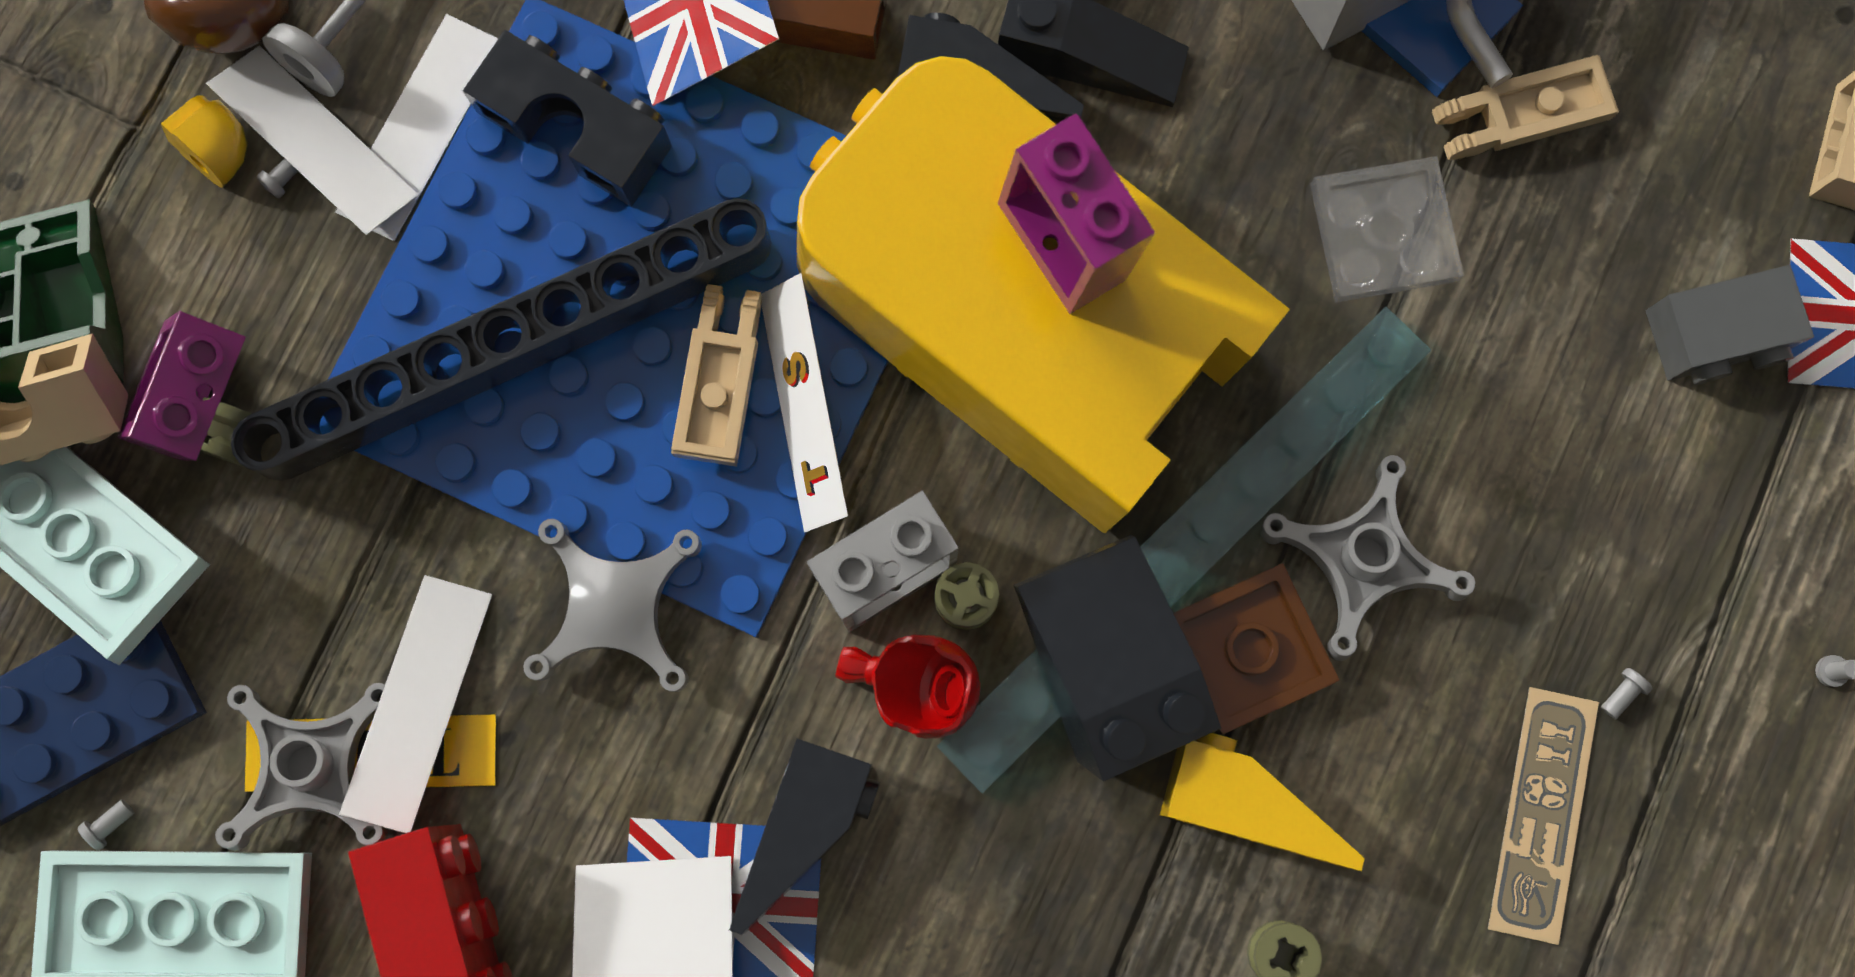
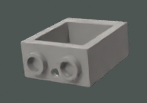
M922 490L806 562L850 633L939 578L945 570L957 564L958 546ZM902 584L898 591H891Z

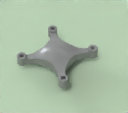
M1395 455L1385 457L1376 469L1378 482L1371 499L1363 508L1350 517L1331 524L1304 525L1289 521L1285 516L1274 513L1266 517L1260 528L1261 537L1265 542L1269 544L1284 542L1299 548L1314 560L1327 577L1335 594L1338 607L1337 628L1335 634L1327 643V652L1336 661L1346 660L1355 652L1357 648L1355 637L1359 624L1367 610L1382 598L1403 590L1429 588L1444 592L1453 601H1462L1475 588V580L1470 573L1466 571L1455 572L1434 564L1418 552L1406 537L1396 510L1397 485L1406 471V465L1400 457ZM1270 526L1277 527L1279 531H1273ZM1456 583H1459L1463 589L1458 588ZM1338 642L1343 643L1346 650L1341 649L1338 646Z
M555 519L543 521L538 530L539 537L544 543L552 546L557 551L565 565L569 580V604L563 626L555 640L542 653L531 655L526 659L523 666L526 676L533 680L546 681L553 675L554 670L568 658L584 651L608 648L623 650L644 660L660 676V683L666 690L672 692L684 690L688 685L689 676L686 670L678 667L671 660L663 646L658 629V606L663 588L673 571L687 558L694 557L701 551L702 541L700 537L691 530H681L674 536L673 543L668 548L652 557L632 562H613L596 558L582 550L569 536L568 528L560 521ZM557 528V535L551 538L550 532L552 529ZM692 539L691 547L685 549L683 547L684 541ZM541 662L543 669L540 673H537L536 665ZM677 673L679 680L673 685L670 682V676Z
M374 683L370 685L365 691V695L343 713L327 719L308 722L279 717L266 709L261 704L259 694L248 686L237 685L233 687L228 693L227 702L231 708L248 719L256 733L261 755L260 771L257 784L247 804L230 822L223 823L217 829L215 835L217 843L229 850H242L249 843L250 835L262 824L276 817L301 811H318L337 816L356 832V838L365 846L387 840L388 830L386 827L339 815L354 774L355 757L360 739L374 718L379 704L377 699L382 694L385 684ZM247 696L245 702L242 703L243 698ZM373 829H375L376 833L374 837L370 839L369 833ZM235 832V838L231 841V835Z

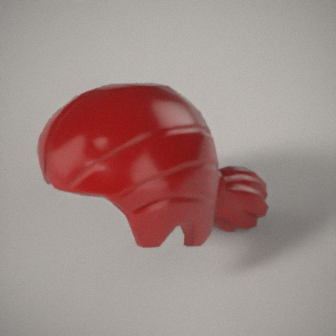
M912 634L897 638L886 646L880 657H872L857 647H843L838 659L836 678L845 683L866 682V684L873 686L876 705L885 723L891 727L908 731L918 738L933 739L952 735L966 724L979 703L980 681L974 661L959 645L938 636Z

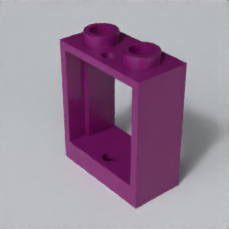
M1077 113L1016 148L997 204L1069 314L1126 281L1156 232ZM1048 237L1054 238L1058 243V248L1053 251L1047 250L1043 245V240Z
M178 311L166 319L117 438L178 460L196 461L246 336L182 311ZM211 389H212V396H211V398L208 399V400H203L204 397H205V398H208L209 393H210V391H211Z

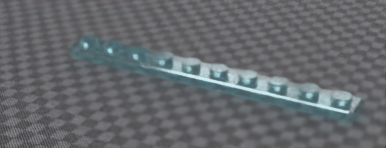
M1387 307L1368 323L1140 547L1170 608L1431 351ZM1037 649L977 706L971 718L967 720L960 730L952 735H948L937 746L981 793L1061 716Z

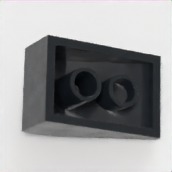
M1129 535L1014 584L1076 760L1104 782L1221 729L1201 667L1134 536Z

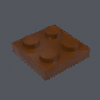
M1283 563L1173 613L1201 667L1221 725V729L1217 730L1219 735L1232 731L1340 681Z

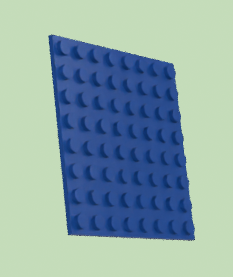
M525 0L509 32L523 41L529 35L542 40L559 54L560 59L558 62L576 73L580 67H585L595 72L612 87L610 93L627 104H630L632 99L635 98L655 109L664 118L662 125H664L672 145L671 149L633 206L630 207L581 177L568 155L583 132L584 121L568 115L553 117L538 129L529 144L478 114L473 106L470 105L328 380L708 208L735 198L749 200L760 208L764 214L772 242L770 254L763 264L718 285L723 287L724 308L722 315H720L717 332L737 335L740 321V305L745 297L746 290L757 291L763 294L799 274L797 268L799 198L810 178L815 173L810 168L811 161L829 138L835 136L842 142L846 135L713 76H709L652 106L634 41L542 0ZM737 225L729 230L725 236V242L731 246L739 247L746 245L753 240L757 230L750 225ZM689 250L679 251L671 257L667 269L676 273L687 272L694 267L698 261L699 254ZM633 276L621 277L611 287L610 297L620 300L629 298L639 288L640 279ZM805 289L838 465H840L889 361L820 307ZM704 292L354 450L538 537V530L543 521L547 519L558 520L568 528L569 536L582 550L591 556L606 561L632 562L652 557L668 548L679 531L691 530L702 541L701 551L698 555L687 558L673 571L661 594L756 638L807 532L804 533L762 306L757 335L755 337L758 341V348L737 467L677 458L671 454L693 328L698 329ZM567 302L559 306L553 314V325H570L579 316L581 305L576 302ZM510 328L500 333L495 341V352L506 353L516 348L521 340V329ZM448 355L441 360L436 373L438 380L450 379L458 373L462 363L461 355ZM400 380L391 381L383 386L378 397L380 407L390 406L398 400L402 391ZM341 407L331 408L324 413L320 421L322 435L331 433L338 427L342 418ZM557 528L552 529L550 532L551 538L557 535ZM692 539L684 541L683 547L685 549L691 547Z

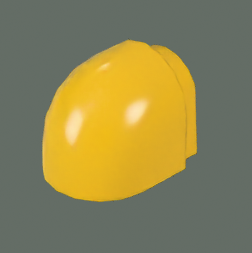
M197 95L161 123L168 142L218 187L223 188L242 166L247 148L244 128L235 115L220 100L209 101L203 95Z

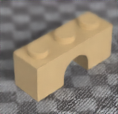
M93 333L29 352L18 387L26 401L19 403L0 402V466L18 460L22 462L35 461L53 450L80 442L85 444L97 443L108 438L113 433L121 431L128 393Z

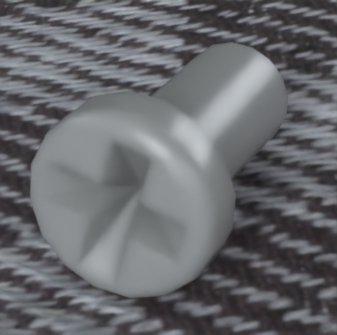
M284 158L270 173L267 174L262 170L257 175V179L273 196L281 198L285 194L282 187L299 171Z
M1836 655L1824 656L1816 664V676L1825 686H1842L1847 680L1855 679V660H1845Z
M1626 668L1621 673L1625 680L1601 706L1615 720L1640 693L1648 695L1652 691V685L1631 668Z
M121 799L92 824L87 821L80 824L78 832L92 848L101 850L107 845L104 838L134 814V811Z

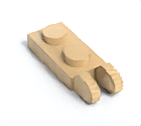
M1595 55L1510 78L1495 88H1490L1489 85L1482 86L1476 93L1441 103L1435 109H1432V114L1436 124L1444 125L1468 119L1482 112L1487 129L1457 136L1444 145L1447 159L1451 161L1478 155L1493 147L1495 151L1608 121L1613 119L1619 113L1600 56Z
M707 284L698 329L693 328L671 454L677 458L737 467L758 348V341L755 337L758 330L762 296L761 292L746 290L745 297L740 305V321L737 335L717 332L720 315H722L724 308L723 287Z

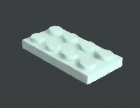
M68 446L53 450L35 461L22 462L18 460L1 465L0 567L102 656L120 665L210 564Z
M41 851L31 977H305L312 853Z

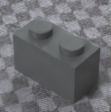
M1791 265L1669 294L1645 310L1667 381L1691 375L1694 385L1711 382L1733 374L1731 365L1751 360L1754 370L1778 365L1794 358L1791 351L1792 348L1814 337Z

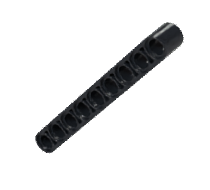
M739 198L727 200L247 416L238 423L233 431L231 439L232 453L240 464L269 479L283 481L297 477L703 293L706 290L707 284L718 286L757 268L767 259L772 244L764 214L756 204ZM737 225H750L757 230L753 240L746 245L738 247L731 246L725 242V236L729 230ZM689 250L699 254L698 261L687 272L676 273L667 269L669 260L679 251ZM633 276L640 279L639 288L629 298L620 300L610 297L611 287L621 277ZM567 302H576L581 305L579 316L570 325H553V314L559 306ZM510 328L521 329V340L516 348L506 353L495 352V341L500 333ZM448 355H461L462 363L458 373L450 379L438 380L436 373L441 360ZM400 380L402 391L398 400L390 406L380 407L378 397L383 386L391 381ZM341 407L342 418L338 427L331 433L322 435L320 421L324 413L331 408ZM280 433L282 440L281 449L271 460L263 462L261 457L263 443L271 435Z

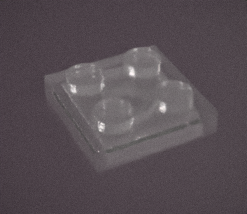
M1437 156L1318 176L1311 182L1310 186L1335 303L1453 283L1464 276Z

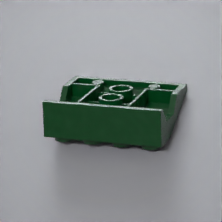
M88 199L0 222V402L19 403L26 401L18 387L30 351L92 333L121 383H124L123 332L96 209L91 200Z

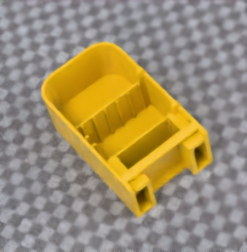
M939 56L917 62L898 76L883 94L876 88L872 89L862 99L851 119L856 123L855 127L842 142L835 136L829 138L811 161L810 168L815 173L810 178L799 198L797 218V268L799 274L802 273L804 288L820 307L893 364L900 373L913 380L1009 457L1011 462L1024 469L1098 530L1106 533L1130 512L1169 463L1170 459L1147 440L1199 374L1203 371L1220 386H1224L1254 356L1290 308L1117 173L1156 233L1126 281L1069 314L997 204L1016 148L1057 124L991 72L967 59ZM1048 237L1043 240V245L1047 250L1053 251L1058 248V243L1054 238Z

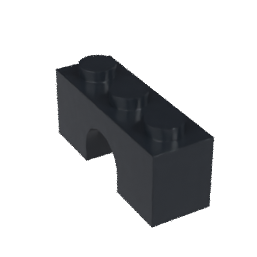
M504 30L462 90L475 111L529 144L538 129L553 117L568 115L584 121L582 135L568 155L578 174L632 207L672 147L664 125H662L664 118L655 109L634 98L630 104H627L610 93L612 87L595 72L585 67H580L576 73L558 62L560 59L559 54L542 40L529 35L523 41L507 30Z

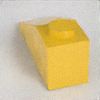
M1210 733L1177 748L1160 816L1347 869L1362 871L1365 858L1255 759L1234 752L1237 744L1236 740Z

